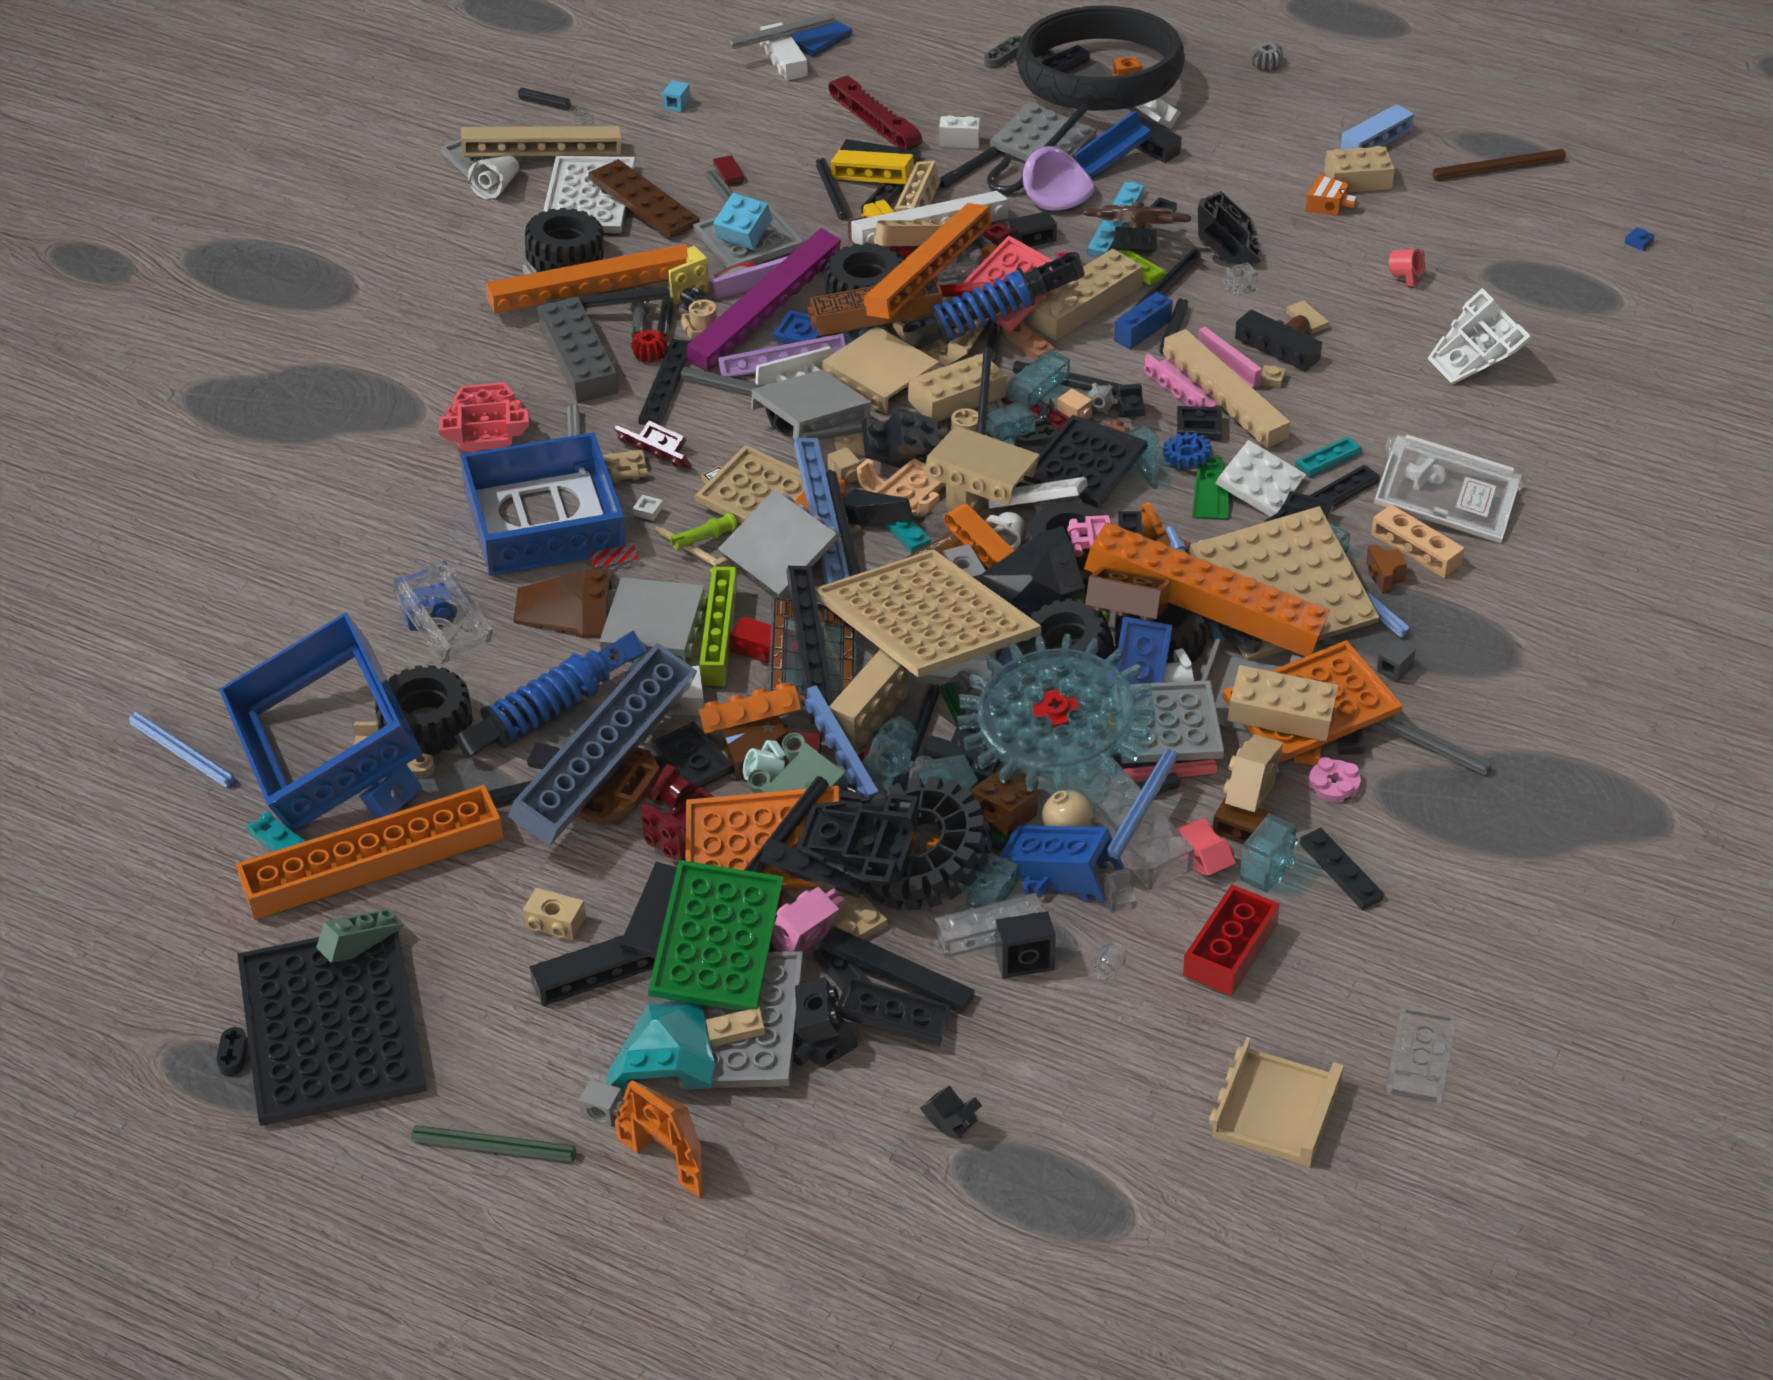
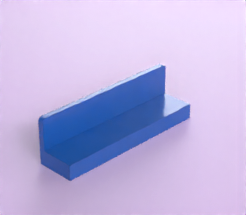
M1133 111L1076 152L1075 159L1090 178L1094 179L1152 136L1151 130L1140 123L1138 112Z

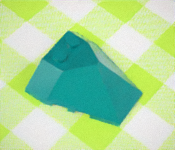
M681 1001L648 1003L609 1068L606 1084L621 1088V1094H625L628 1083L632 1080L679 1076L685 1090L712 1088L716 1064L711 1050L702 1005Z

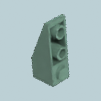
M390 909L324 921L316 948L331 963L352 959L403 928L404 923Z

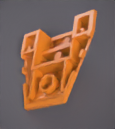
M632 1080L628 1083L623 1097L625 1102L619 1108L621 1113L615 1120L617 1139L637 1154L652 1140L676 1155L679 1184L700 1198L704 1195L701 1145L688 1107Z

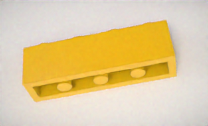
M838 150L830 162L835 180L906 184L915 166L913 154Z

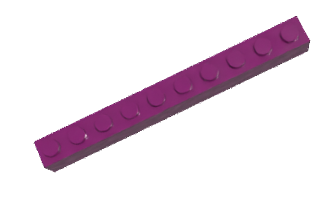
M820 228L687 344V360L706 372L713 366H717L719 357L730 354L735 346L740 342H744L753 330H757L762 322L767 318H771L779 307H783L788 299L798 294L806 283H810L815 275L825 270L829 258L836 251H841V239Z

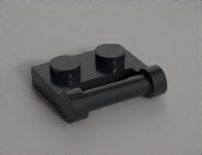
M1177 406V434L1184 436L1185 432H1188L1189 435L1197 433L1198 437L1204 435L1205 437L1215 438V440H1221L1222 407Z

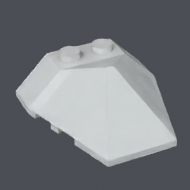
M1483 288L1462 307L1464 311L1457 320L1454 319L1449 333L1446 337L1443 336L1428 357V360L1452 385L1516 353L1532 339L1519 324H1516L1499 307L1496 301Z

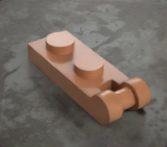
M1023 320L1011 332L1001 326L1002 334L1037 363L1054 355L1055 348L1027 327Z

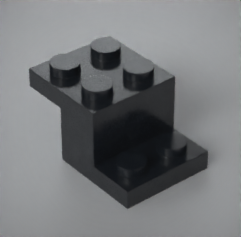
M898 408L885 423L867 417L861 422L865 458L898 468L905 466L917 454L927 457L940 443L937 419L902 408Z

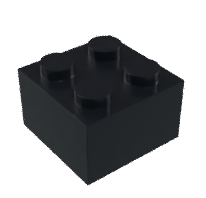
M1048 911L996 919L995 955L1002 979L1055 970L1056 934Z

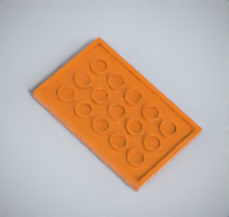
M1345 640L1271 670L1272 672L1338 685L1327 741L1255 726H1245L1252 735L1256 734L1283 742L1279 759L1280 763L1398 714L1402 711L1403 705L1350 643ZM1234 686L1224 689L1222 692V698L1229 706Z
M828 786L814 805L840 801L839 786ZM806 789L686 800V861L744 870ZM809 812L784 844L797 847ZM766 867L761 872L783 876L782 889L821 886Z

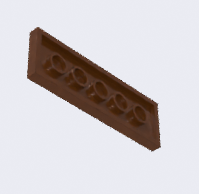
M619 159L594 169L588 174L589 180L669 239L693 228V224L700 222L698 216Z

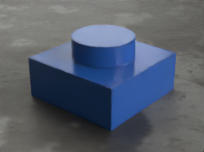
M1636 227L1625 237V244L1643 251L1653 242L1654 234Z

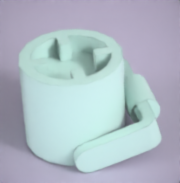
M767 740L761 750L752 748L748 751L743 764L745 780H748L750 772L758 768L767 770L772 781L784 770L785 753L777 741Z

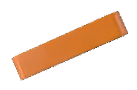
M963 503L944 515V521L949 530L964 545L970 544L978 559L988 568H991L1015 551L968 504Z

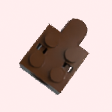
M998 770L969 790L973 793L975 799L978 800L990 828L1005 836L1012 834L1017 825H1024L1037 815L1040 790L1037 789L1039 780L1033 774L1021 773L1014 778L1008 773Z

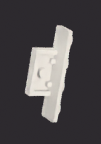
M828 346L757 365L755 383L761 386L823 369L822 361L832 355L833 349Z

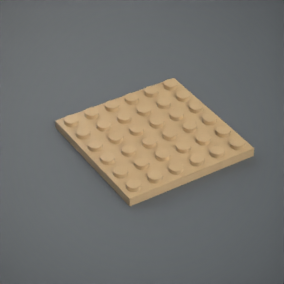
M1320 506L1190 544L1189 550L1194 557L1205 559L1212 564L1228 568L1232 572L1245 577H1251L1255 581L1268 586H1274L1278 590L1296 595L1301 599L1329 609L1330 613L1319 640L1378 623L1379 616ZM1247 638V643H1255V638L1253 640ZM1262 640L1260 650L1255 653H1247L1239 647L1244 659L1251 661L1287 650L1265 640Z

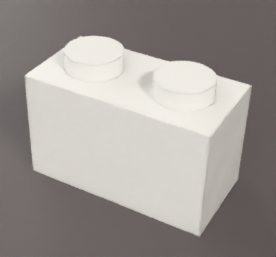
M941 116L939 147L979 148L980 118L972 116Z

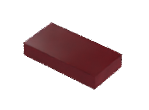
M732 155L713 159L715 169L728 186L744 182V175Z

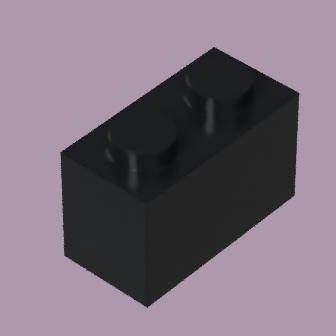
M1048 211L1010 219L1012 238L1028 247L1057 241V223Z

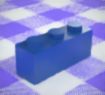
M1155 292L1117 318L1114 327V341L1131 350L1169 323L1172 316L1173 300Z

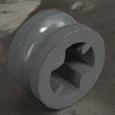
M960 671L951 678V683L959 695H966L968 691L975 687L973 678L966 671Z

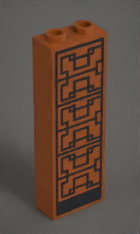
M934 277L890 319L867 316L864 296L875 286L810 298L811 306H808L807 310L812 329L816 328L818 336L927 316L930 314V306L939 304L941 307L943 295L937 279Z

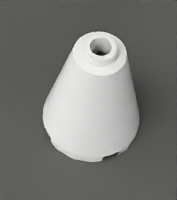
M512 156L475 162L468 172V180L471 179L472 190L483 199L498 197L518 173L519 163Z

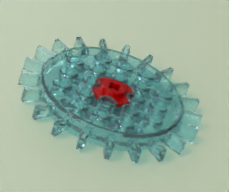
M1070 634L1064 635L1062 649H1046L1045 641L1039 635L1036 636L1035 652L1023 655L1015 643L1009 644L1010 655L1013 660L1005 665L988 656L986 658L987 668L994 673L989 680L972 673L970 674V687L982 692L980 696L960 694V708L978 709V714L957 716L959 730L979 728L980 732L964 737V748L968 751L986 745L989 750L978 756V765L981 769H984L997 759L1003 762L1005 765L999 771L1000 782L1004 784L1017 770L1027 774V791H1033L1038 776L1053 778L1056 792L1062 791L1064 786L1063 777L1078 774L1081 782L1087 789L1091 787V774L1089 771L1099 766H1102L1113 778L1117 776V765L1111 760L1117 753L1133 761L1138 758L1137 748L1127 743L1129 736L1147 741L1151 738L1150 727L1134 724V719H1155V705H1134L1136 700L1152 697L1151 683L1130 687L1129 682L1141 677L1139 664L1120 672L1116 666L1122 661V650L1116 649L1104 660L1096 656L1098 652V639L1093 638L1084 652L1072 649Z

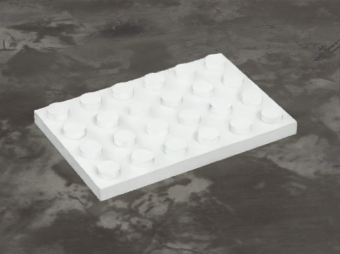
M556 156L543 211L547 212L549 209L554 208L555 210L566 208L569 210L577 209L580 212L585 211L589 216L593 215L601 223L604 233H621L626 206L589 180L588 174L590 171L617 159L634 170L635 157Z

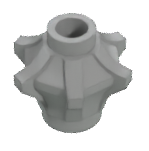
M1096 382L1093 383V388L1089 394H1084L1092 399V413L1099 411L1104 412L1105 415L1110 414V407L1118 403V399L1113 396L1111 390L1113 386L1110 384L1108 386H1099Z

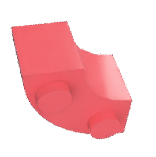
M1206 817L1191 821L1169 831L1184 858L1190 857L1196 864L1193 868L1201 874L1211 875L1236 864L1233 848L1227 843L1226 839L1220 838L1215 834Z

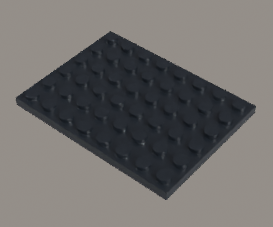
M398 931L352 959L333 963L316 948L319 937L237 953L260 1126L427 1091Z

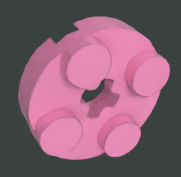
M1327 757L1321 758L1318 764L1311 769L1309 787L1316 792V796L1326 802L1341 803L1344 802V798L1350 796L1352 799L1358 794L1361 778L1358 773V767L1353 763L1341 760H1332ZM1331 779H1336L1338 781L1336 783H1332Z

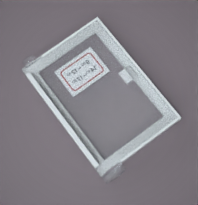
M1390 431L1383 452L1390 456L1374 504L1384 507L1392 504L1409 515L1501 543L1517 490L1522 491L1526 478L1521 477V473L1514 472L1512 467L1407 434L1406 437L1399 436L1397 433Z

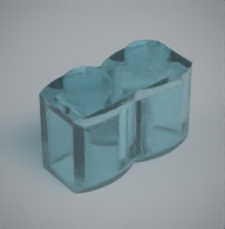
M1015 402L1005 408H994L987 411L986 431L994 439L1005 441L1014 435H1026L1035 430V416L1022 402Z

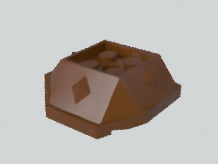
M637 747L576 817L602 826L607 823L619 825L629 812L637 809L661 774L660 767L656 763L651 751Z

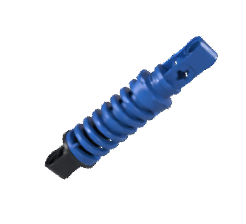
M633 630L598 653L591 650L584 657L574 653L567 660L561 662L559 667H553L548 673L540 674L537 680H530L526 686L518 687L515 693H508L505 699L496 700L494 706H483L480 709L482 721L454 736V739L466 758L475 755L494 741L500 747L507 748L517 740L516 732L520 735H526L528 733V726L536 729L539 727V720L548 722L550 714L553 716L560 715V706L568 710L572 705L571 700L574 703H580L582 695L586 697L596 695L599 692V683L609 680L610 672L627 662L633 661L647 650ZM608 656H609V657L613 656V657L615 658V660L613 659V660L610 661L609 658H608Z

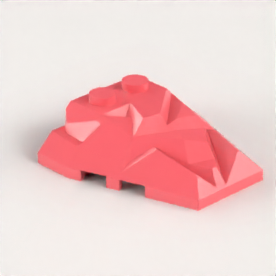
M505 382L461 386L453 398L454 405L452 407L448 406L446 408V417L441 416L439 419V435L449 442H456L463 451L471 452L509 447L513 444L514 436H521L529 427L528 410L526 408L522 409L520 400H515L513 391Z

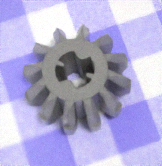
M1271 41L1256 43L1251 50L1252 65L1256 66L1257 69L1262 68L1263 70L1277 69L1283 61L1282 47L1278 46V43H1271Z

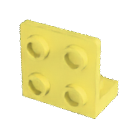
M695 246L687 248V263L668 271L670 293L674 306L683 303L680 299L681 293L686 288H692L693 285L705 293L710 292L707 257Z

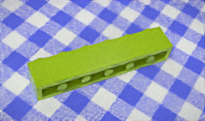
M712 567L699 664L702 686H726L730 653L729 633L733 629L737 596L736 567Z

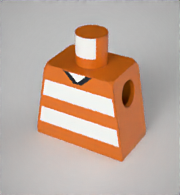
M1319 174L1307 194L1305 211L1337 216L1343 207L1354 209L1357 197L1348 195L1349 185L1347 183Z

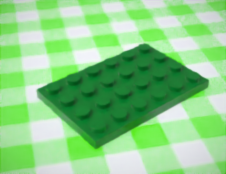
M679 860L649 984L648 996L737 1011L756 1009L781 895L783 876Z

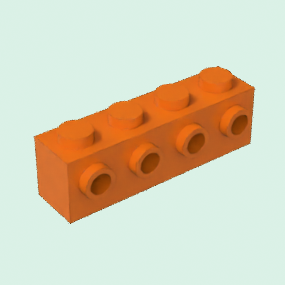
M790 682L776 685L777 690L767 692L766 688L752 691V696L743 698L742 694L728 697V702L719 704L718 700L705 703V708L699 709L704 733L712 734L720 732L722 729L803 711L798 686H791Z

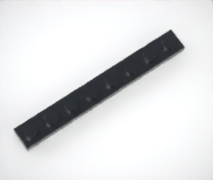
M788 565L786 573L806 699L807 688L817 686L827 705L830 706L833 703V696L812 567ZM811 713L809 714L810 724H815V717Z

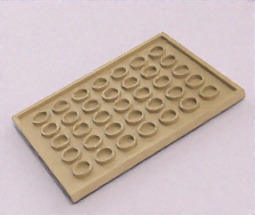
M934 549L815 588L817 600L917 677L927 676L929 673L947 669L952 665L967 662L972 658L987 655L992 651L1007 648L1012 644L1027 641L1032 637L1041 635V625Z

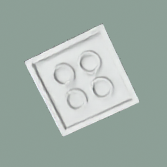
M1248 440L1221 473L1215 484L1271 517L1280 512L1289 492L1296 491L1306 474Z

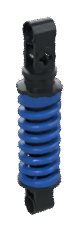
M1069 252L1044 265L1031 268V271L1025 273L1021 268H1017L1014 272L1006 274L1004 281L997 278L994 280L993 286L990 283H985L983 291L976 287L973 289L972 295L969 292L963 293L962 300L959 297H953L951 304L944 301L941 307L939 304L936 306L932 305L929 307V315L903 326L902 330L906 341L916 349H921L939 339L948 344L959 337L957 332H953V329L958 328L962 336L966 334L964 324L968 323L970 329L975 331L977 327L974 320L979 319L982 326H986V318L991 317L992 321L996 322L998 320L996 314L1001 312L1003 317H1007V309L1012 308L1013 312L1016 313L1019 311L1018 304H1020L1021 309L1035 306V297L1044 296L1047 292L1060 288L1072 281L1079 280L1085 275L1080 256L1077 252Z

